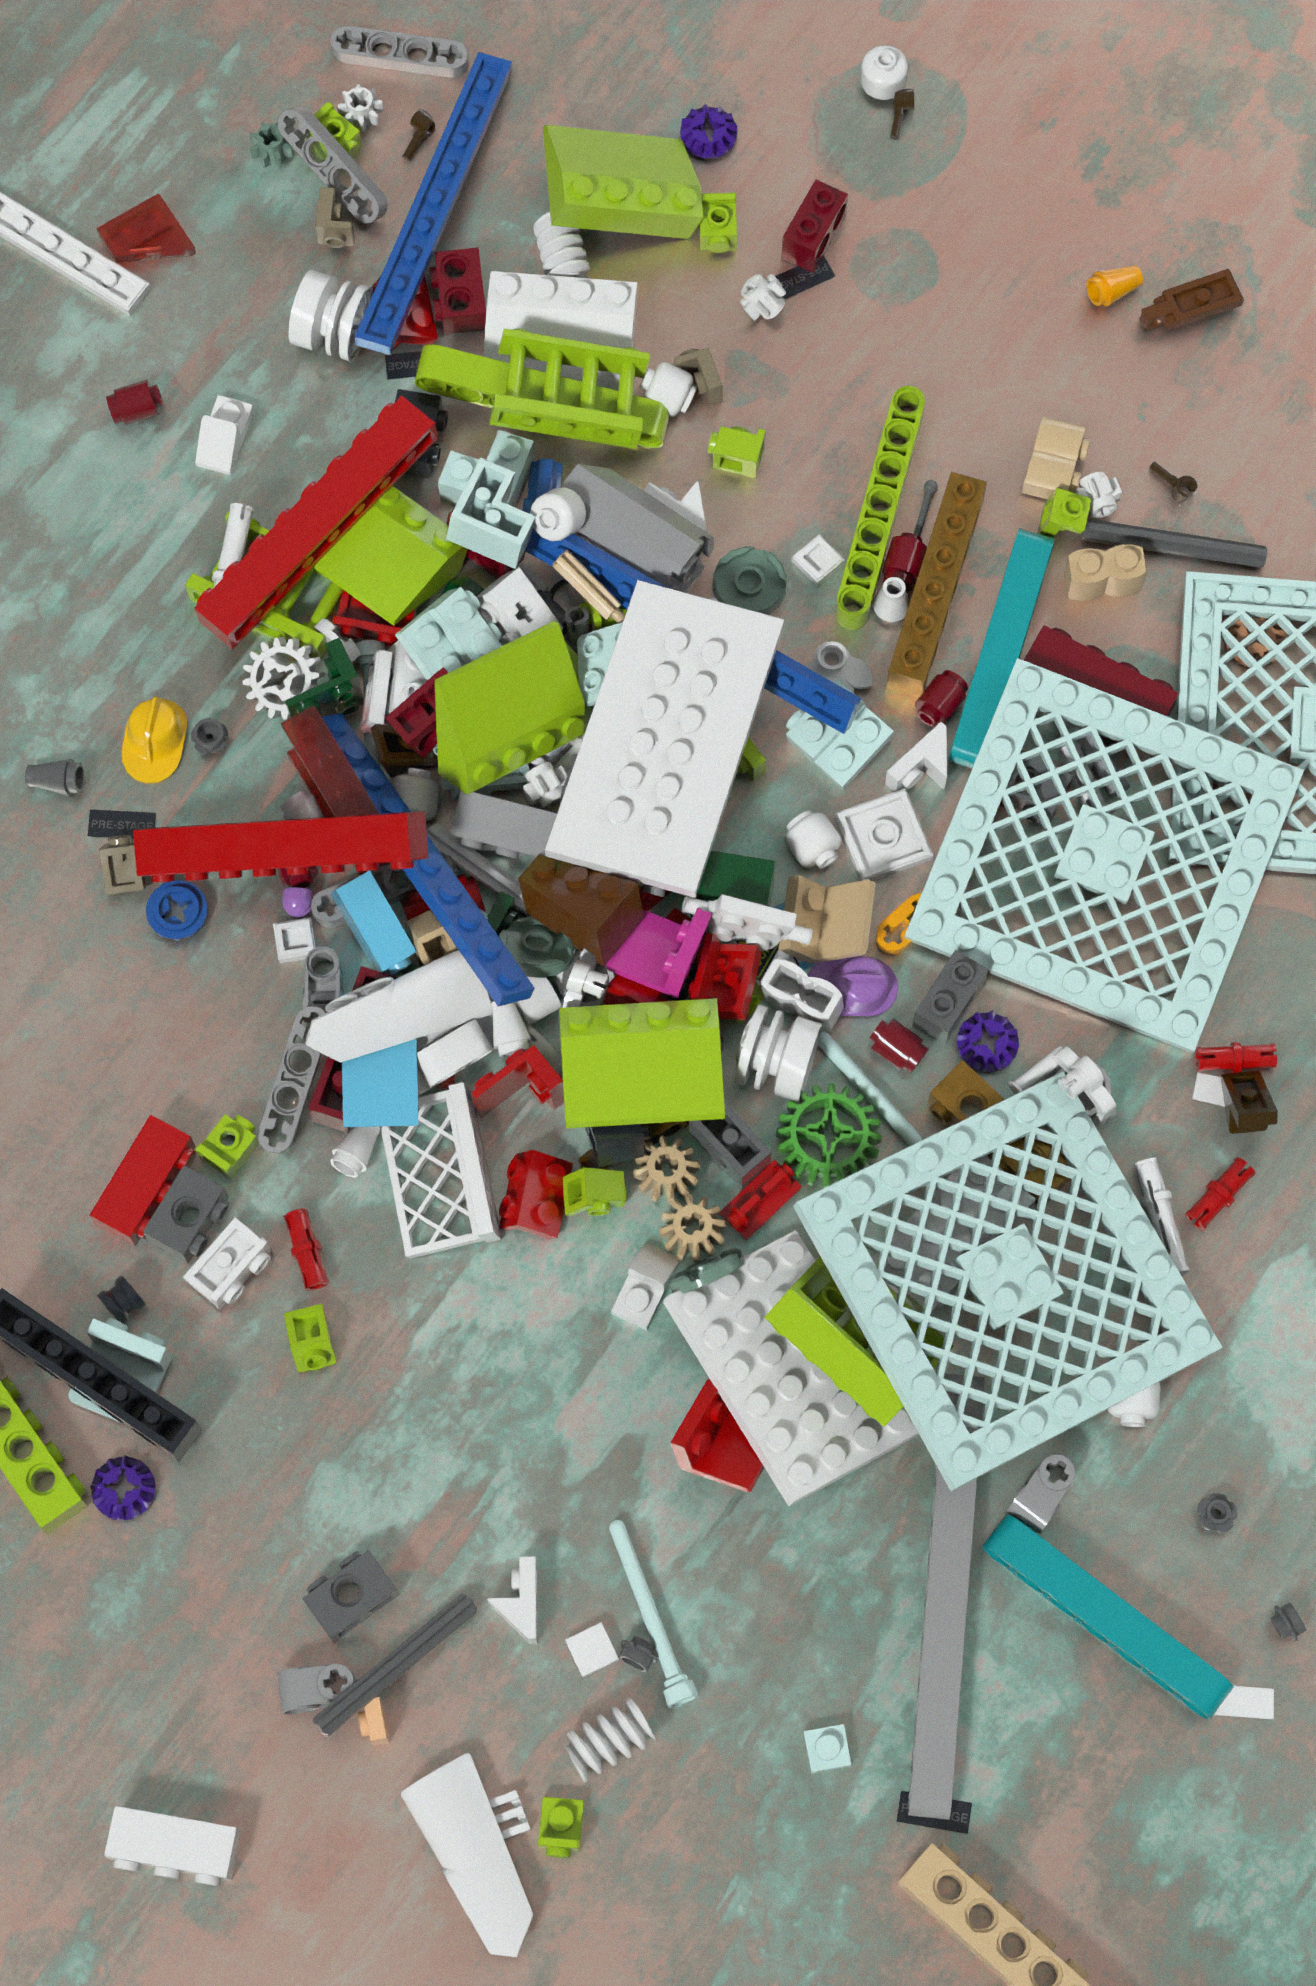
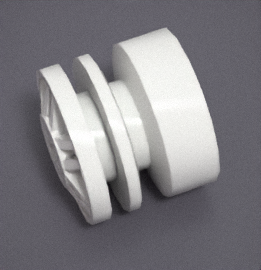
M309 270L302 279L294 299L289 321V342L295 346L317 351L325 339L327 355L335 357L339 353L341 359L353 362L362 348L355 345V335L373 296V288L362 284L356 288L354 282L347 280L342 284L337 293L336 277Z
M759 1004L754 1015L746 1024L736 1055L737 1072L735 1083L745 1085L751 1070H755L757 1072L754 1089L760 1090L768 1075L775 1076L774 1095L799 1102L801 1090L804 1091L812 1068L823 1023L798 1016L793 1022L790 1031L782 1030L783 1011L777 1010L771 1026L765 1025L768 1007Z

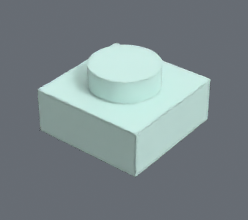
M844 1724L803 1732L811 1774L852 1766Z

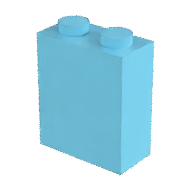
M370 871L361 874L330 892L374 970L379 972L386 971L388 975H393L412 964L409 956L417 951Z

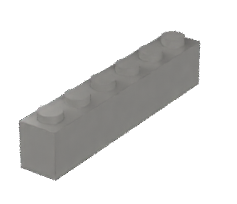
M460 791L450 834L461 837L460 845L482 850L483 844L486 843L497 846L496 854L518 859L521 852L533 855L534 860L538 854L545 856V848L557 813L475 792L467 795ZM643 884V892L662 897L665 896V889Z

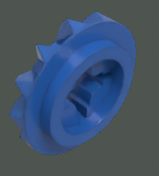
M180 880L160 885L152 892L146 905V916L151 928L162 938L174 939L177 942L181 938L194 937L195 932L200 927L205 926L207 912H209L207 901L201 890L189 882ZM172 899L174 904L177 903L179 907L188 906L183 911L185 922L182 923L181 919L178 920L176 916L167 917L172 913L169 900Z

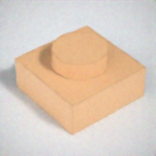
M376 1697L364 1707L365 1711L358 1712L362 1737L369 1736L370 1742L373 1745L389 1742L383 1703L380 1697Z

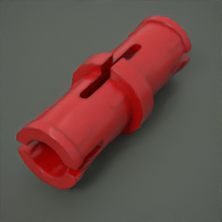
M1231 1042L1230 1046L1196 1047L1195 1060H1198L1196 1068L1198 1072L1202 1070L1231 1069L1233 1073L1242 1072V1068H1276L1277 1055H1274V1052L1277 1051L1276 1044L1241 1045L1240 1042Z
M1236 1157L1233 1163L1216 1181L1212 1180L1207 1184L1206 1193L1185 1213V1217L1189 1222L1197 1219L1193 1225L1199 1230L1204 1231L1224 1206L1230 1207L1235 1201L1234 1195L1256 1174L1255 1170L1251 1166L1243 1169L1247 1162L1240 1157Z
M301 1208L286 1213L283 1217L293 1245L290 1251L293 1259H297L305 1290L314 1291L326 1287L330 1282L321 1259L320 1252L323 1249L321 1242L316 1240L308 1209Z

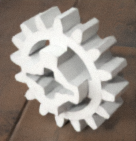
M279 637L274 638L273 644L270 641L261 642L262 652L257 650L249 653L254 663L243 666L244 670L250 672V678L242 680V684L252 687V691L246 697L247 699L257 698L259 700L255 708L257 711H265L269 708V718H278L281 714L283 720H287L290 717L286 704L277 702L269 695H279L281 701H286L319 686L317 679L325 677V672L316 671L315 666L321 662L320 657H309L312 650L310 645L299 648V639H289L286 644L285 638ZM281 653L293 656L298 662H289L287 657L282 656ZM293 671V673L289 674L287 676L288 678H286L283 681L284 685H275L284 676L283 672Z

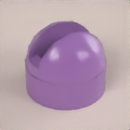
M298 887L283 889L282 903L287 913L299 918L305 916L311 910L312 890Z

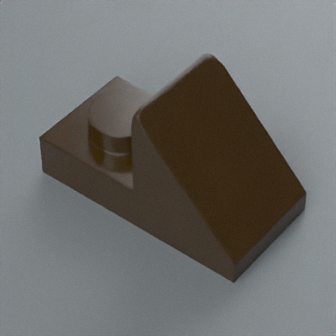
M373 725L370 728L380 762L390 778H394L407 766L438 765V756L434 754L433 749L422 758L405 743L392 725Z
M1260 1070L1221 1074L1227 1124L1231 1134L1265 1131L1268 1125L1277 1124L1278 1110Z

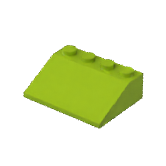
M545 125L543 127L551 226L689 239L704 218L701 186L682 139Z
M392 486L313 568L394 626L460 573L468 549L446 540L449 526Z
M552 621L435 680L438 774L467 795L585 733V702L560 624L556 621Z
M717 998L559 1008L566 1129L725 1119Z
M820 1256L764 1318L773 1326L778 1334L786 1337L796 1346L809 1362L815 1364L830 1377L837 1388L853 1398L868 1416L876 1419L885 1427L904 1406ZM888 1287L893 1298L896 1301L897 1294L891 1288ZM904 1301L903 1307L914 1310ZM906 1319L916 1336L919 1323ZM927 1327L923 1343L942 1349L944 1337L936 1329ZM926 1355L935 1370L939 1359Z

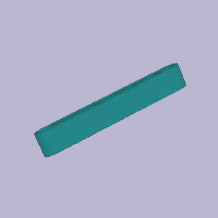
M1021 528L1018 530L948 762L968 768H973L1015 662L1017 658L1020 659L1055 542L1053 537Z
M1006 1514L982 1545V1549L996 1562L1202 1718L1210 1720L1234 1688L1233 1684L1216 1669L1011 1515Z

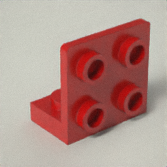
M535 1045L526 1051L521 1048L514 1052L505 1061L506 1066L495 1075L493 1072H489L475 1083V1090L471 1093L476 1113L480 1118H483L527 1083H530L528 1089L541 1105L547 1102L553 1110H556L564 1103L563 1080Z
M707 1379L670 1442L679 1468L733 1488L751 1492L763 1472L764 1466L719 1395L718 1389L710 1379Z

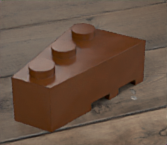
M538 854L518 878L526 913L554 933L558 934L561 932L569 937L572 945L577 949L582 950L584 948L595 956L596 962L603 967L644 919L638 884L631 880Z

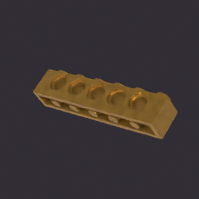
M955 472L950 473L888 670L887 689L919 698L926 688L984 502L987 481Z

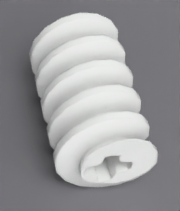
M550 212L541 216L535 222L533 230L537 237L536 242L540 250V259L544 263V274L589 278L585 275L590 270L589 263L584 260L587 255L586 250L581 247L584 243L583 238L578 235L580 228L551 226Z
M630 1698L625 1700L626 1714L614 1706L611 1708V1722L599 1714L596 1716L597 1730L585 1722L582 1724V1738L572 1730L567 1733L569 1745L564 1746L584 1783L589 1781L588 1767H591L600 1775L603 1773V1759H606L612 1766L618 1765L617 1751H620L629 1759L632 1757L631 1743L634 1742L641 1750L647 1749L645 1736L649 1735L655 1740L642 1712Z

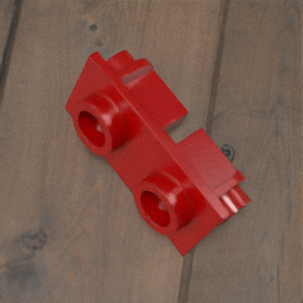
M773 1160L721 1210L720 1215L747 1241L802 1186L793 1178L795 1174L785 1163L780 1165L776 1160Z

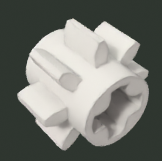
M357 84L349 92H342L344 103L338 104V112L341 116L345 117L347 121L357 129H360L361 132H365V129L372 125H379L377 114L384 112L382 101L376 100L375 88L368 90Z
M759 274L754 275L746 281L741 289V295L744 298L740 300V303L744 306L743 310L753 320H756L760 315L765 319L774 318L785 305V299L782 296L786 294V291L782 288L783 284L773 274H770L766 279Z
M1095 472L1083 477L1079 481L1080 488L1075 490L1076 494L1091 499L1089 514H1091L1092 518L1105 517L1118 508L1116 502L1121 500L1119 495L1122 494V490L1116 477L1108 480L1104 472Z
M545 762L525 774L528 784L523 786V792L531 805L540 802L542 808L547 809L561 802V792L567 777V773L562 765L554 769L550 762Z

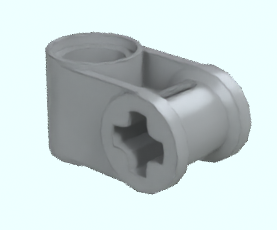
M320 946L309 951L305 959L303 1008L315 1006L326 1012L325 1007L328 1003L344 995L343 970L336 952L329 947ZM321 961H330L334 964L331 972L325 975L316 974L314 968ZM313 1013L311 1018H304V1023H311L312 1019L317 1018L319 1014Z
M1053 1454L1046 1457L1030 1480L1025 1482L1007 1509V1512L1041 1534L1058 1509L1059 1502L1073 1483L1075 1467L1072 1461L1061 1454ZM1057 1465L1063 1469L1060 1476L1065 1481L1058 1479L1055 1483H1051L1048 1480L1050 1472L1046 1470V1467L1053 1470Z
M336 1663L315 1667H295L278 1671L282 1714H300L325 1708L358 1681V1679L346 1666ZM337 1675H340V1677L347 1681V1684L341 1686V1693L339 1694L329 1687V1684L336 1682Z

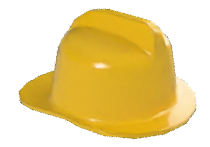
M153 696V699L137 705L129 716L122 745V763L126 772L137 781L146 784L159 783L169 778L178 768L187 731V717L183 709L175 702Z

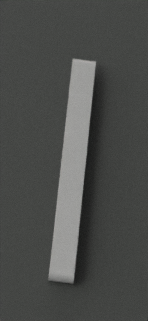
M944 1373L943 1378L962 1384L964 1375ZM973 1376L970 1388L984 1392L985 1377ZM946 1391L954 1407H956L958 1394ZM967 1398L963 1414L982 1420L983 1403ZM966 1427L969 1434L976 1431L975 1429ZM937 1465L933 1493L908 1816L949 1820L953 1793L977 1478L951 1492Z

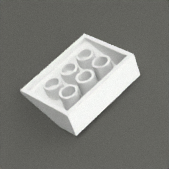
M491 271L483 357L509 363V355L498 354L504 328L510 330L525 329L534 334L617 348H633L638 305L637 282ZM525 358L524 367L546 372L547 362ZM561 365L560 376L582 382L583 368ZM598 371L597 386L618 391L620 374Z

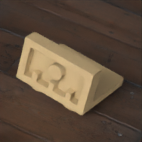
M801 875L788 877L784 911L797 914L795 925L813 929V934L808 945L789 939L781 940L779 950L809 964L865 955L868 948L876 883L867 879L824 887Z

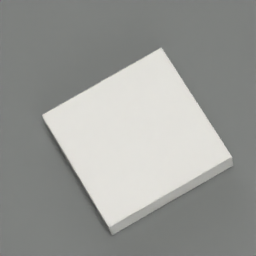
M906 788L834 813L835 822L860 881L867 879L875 881L933 860L934 855Z

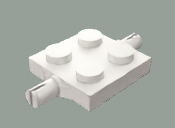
M723 894L717 900H709L708 902L686 896L682 905L683 913L695 914L697 908L712 913L706 933H714L719 941L727 942L733 939L744 942L747 945H758L761 951L772 949L781 940L787 939L808 945L813 934V929L795 925L797 916L795 913Z

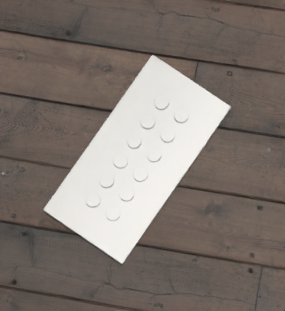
M637 580L548 839L545 856L696 898L782 635L784 619Z

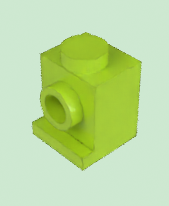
M328 101L314 116L354 159L362 146L360 131L334 110L333 105ZM316 141L314 150L326 159L327 150L321 142Z
M702 193L704 218L700 222V250H709L714 253L737 250L736 193Z
M721 426L719 433L713 431L708 446V453L713 454V468L756 478L765 448L766 430L759 428L756 435L742 427L734 426L727 428Z
M224 1114L204 1142L200 1143L195 1150L203 1162L232 1181L259 1145L256 1135L253 1134L256 1128L247 1119L238 1114L234 1119ZM228 1135L236 1137L232 1145L225 1146L222 1144Z
M584 1167L563 1177L565 1215L573 1216L584 1210H587V1214L592 1216L607 1215L611 1213V1208H621L626 1203L627 1189L624 1182V1171Z

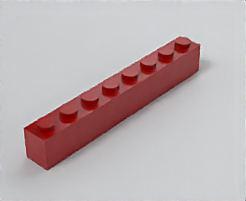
M403 396L394 404H387L379 413L378 420L368 430L364 429L357 434L352 442V447L343 456L338 455L330 462L323 477L317 483L311 482L303 490L301 499L291 509L286 508L279 514L275 521V526L266 535L258 536L250 545L249 552L239 562L235 561L228 566L223 574V579L213 589L208 588L200 595L194 608L199 622L233 650L438 439L435 422Z
M425 811L156 827L133 830L137 876L152 875V883L176 881L175 874H185L186 881L209 879L208 872H219V879L242 877V870H252L253 877L275 876L276 868H286L287 875L310 874V867L321 866V873L345 872L344 865L355 864L356 871L379 870V863L390 862L392 870L415 868L414 860L429 858Z

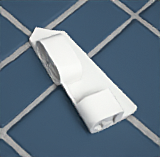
M455 950L395 980L391 977L381 978L334 999L326 1005L325 1010L327 1013L312 1019L305 1045L341 1063L491 1015L493 1010L487 990L460 951Z
M528 977L535 987L530 999L515 1002L526 1028L561 1007L560 1000L546 977ZM488 993L489 998H490V1001H491V1003H492L494 1000L492 999V997H491L490 994ZM493 1013L417 1038L418 1096L494 1050Z
M466 1753L416 1781L403 1790L400 1795L443 1867L441 1870L489 1954L517 1958L533 1918V1913L473 1759L469 1753Z

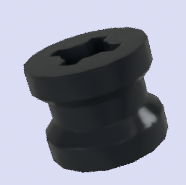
M122 1275L115 1280L114 1287L109 1291L103 1290L97 1295L113 1317L123 1324L128 1321L129 1315L134 1310H142L147 1306Z

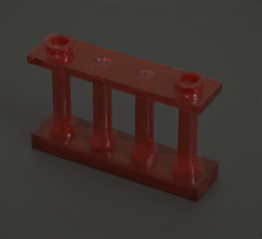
M315 706L281 723L282 729L294 747L287 752L288 758L310 795H314L323 817L379 814ZM390 862L379 863V867L387 865ZM356 871V872H357V874H358V876H359V875H361V874H363V873H365V872H367V871Z

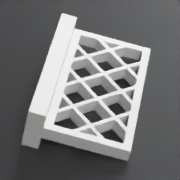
M464 1082L448 1086L449 1090L418 1097V1108H421L418 1112V1125L423 1123L437 1132L425 1151L409 1142L418 1126H409L403 1137L391 1131V1126H380L407 1259L480 1241L490 1243L502 1240L477 1113L471 1094L472 1090ZM446 1102L449 1114L440 1128L424 1119L432 1105ZM450 1125L453 1136L446 1132ZM443 1136L454 1142L456 1149L447 1165L431 1156ZM393 1138L399 1141L396 1147H394ZM405 1146L422 1155L410 1174L401 1170L397 1162ZM428 1159L444 1169L432 1188L416 1179ZM457 1163L459 1164L460 1173L454 1170ZM450 1174L461 1179L463 1184V1190L455 1202L438 1193ZM400 1175L407 1178L403 1185L401 1183ZM413 1183L429 1192L417 1212L406 1206L404 1198ZM435 1197L452 1206L439 1226L423 1216ZM465 1199L468 1211L461 1207ZM460 1211L469 1217L472 1233L456 1237L446 1231L456 1213ZM407 1212L414 1216L410 1223ZM420 1220L436 1229L428 1244L414 1247L412 1232ZM443 1234L449 1237V1239L439 1241Z

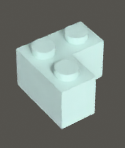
M498 430L487 460L515 472L510 496L506 504L517 508L529 478L531 462L535 461L534 441ZM450 451L438 481L441 502L453 506L457 505L479 459Z
M480 457L451 514L446 540L516 569L530 541L536 517L506 504L510 496L515 472Z

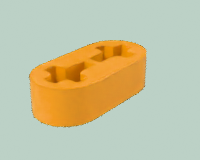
M922 893L910 896L878 926L875 941L879 950L884 954L890 956L899 955L913 944L911 940L904 938L910 924L909 919L914 914L915 909L913 906H917ZM901 926L905 928L900 934L899 940L901 943L897 944L895 941H891L888 944L885 942L886 930L894 933Z

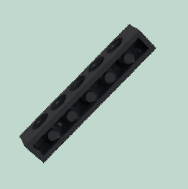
M3 1288L0 1289V1341L177 1462L181 1461L203 1430L197 1420Z

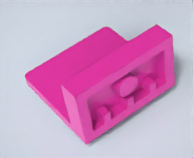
M697 908L692 921L684 919L682 925L643 910L644 919L608 961L606 969L678 998L704 939L712 913Z

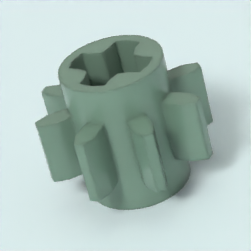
M262 122L257 133H250V140L253 145L250 147L252 159L260 157L263 168L267 166H278L281 168L286 157L294 156L292 146L279 131L278 122L276 124H265Z

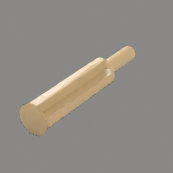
M566 550L557 557L552 567L606 620L612 617L617 623L624 621L625 614L619 609L622 604L569 550Z

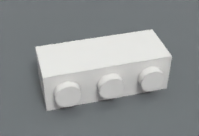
M114 1806L104 1856L115 1860L113 1867L117 1869L138 1872L140 1864L155 1867L154 1875L179 1879L180 1872L196 1874V1883L219 1887L220 1879L229 1881L232 1879L241 1830L231 1826Z

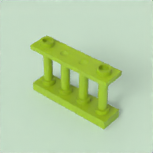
M503 329L498 354L510 356L506 394H495L489 425L632 449L637 448L643 429L644 418L631 415L635 377L644 378L650 360V353L640 352L632 347L617 348L534 334L525 329ZM525 358L547 362L542 401L521 397ZM561 365L583 368L579 407L563 405L557 402ZM598 371L620 374L616 413L598 411L594 408Z
M229 511L225 516L226 523L228 522ZM251 517L247 541L252 543L258 536L266 535L270 530L261 527L260 523ZM220 558L209 576L206 575L202 578L194 573L191 574L185 584L189 600L197 603L198 598L205 590L214 588L215 582L212 581L213 572L218 570ZM312 568L253 630L273 640L274 638L284 637L286 644L289 639H299V648L310 645L312 650L309 657H320L322 661L327 652L325 635L318 633L314 626L323 618L328 619L342 595L343 589L334 582H331L309 622H304L303 625L291 620L288 615L312 572L325 577Z

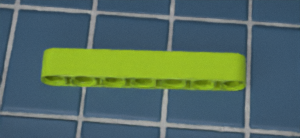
M426 345L422 348L414 382L423 391L492 408L495 394H506L509 363L440 345ZM524 367L521 397L542 401L546 372ZM560 376L557 402L563 405L579 407L582 382ZM596 386L594 408L598 411L616 413L618 391ZM633 395L631 415L644 418L643 429L637 446L646 448L661 447L664 443L670 416L668 409L659 401Z
M914 386L900 387L892 396L837 595L836 619L847 630L862 628L867 623L923 421L925 398L923 393ZM905 405L911 406L915 411L904 412L900 407ZM894 438H901L905 440L907 443L903 445L893 444L890 440ZM884 471H893L898 476L894 478L884 477L881 473ZM880 503L886 505L889 509L877 511L872 506ZM871 536L877 538L880 542L871 545L865 543L863 539ZM866 570L871 575L867 578H859L854 572ZM849 603H856L862 609L851 612L844 606Z

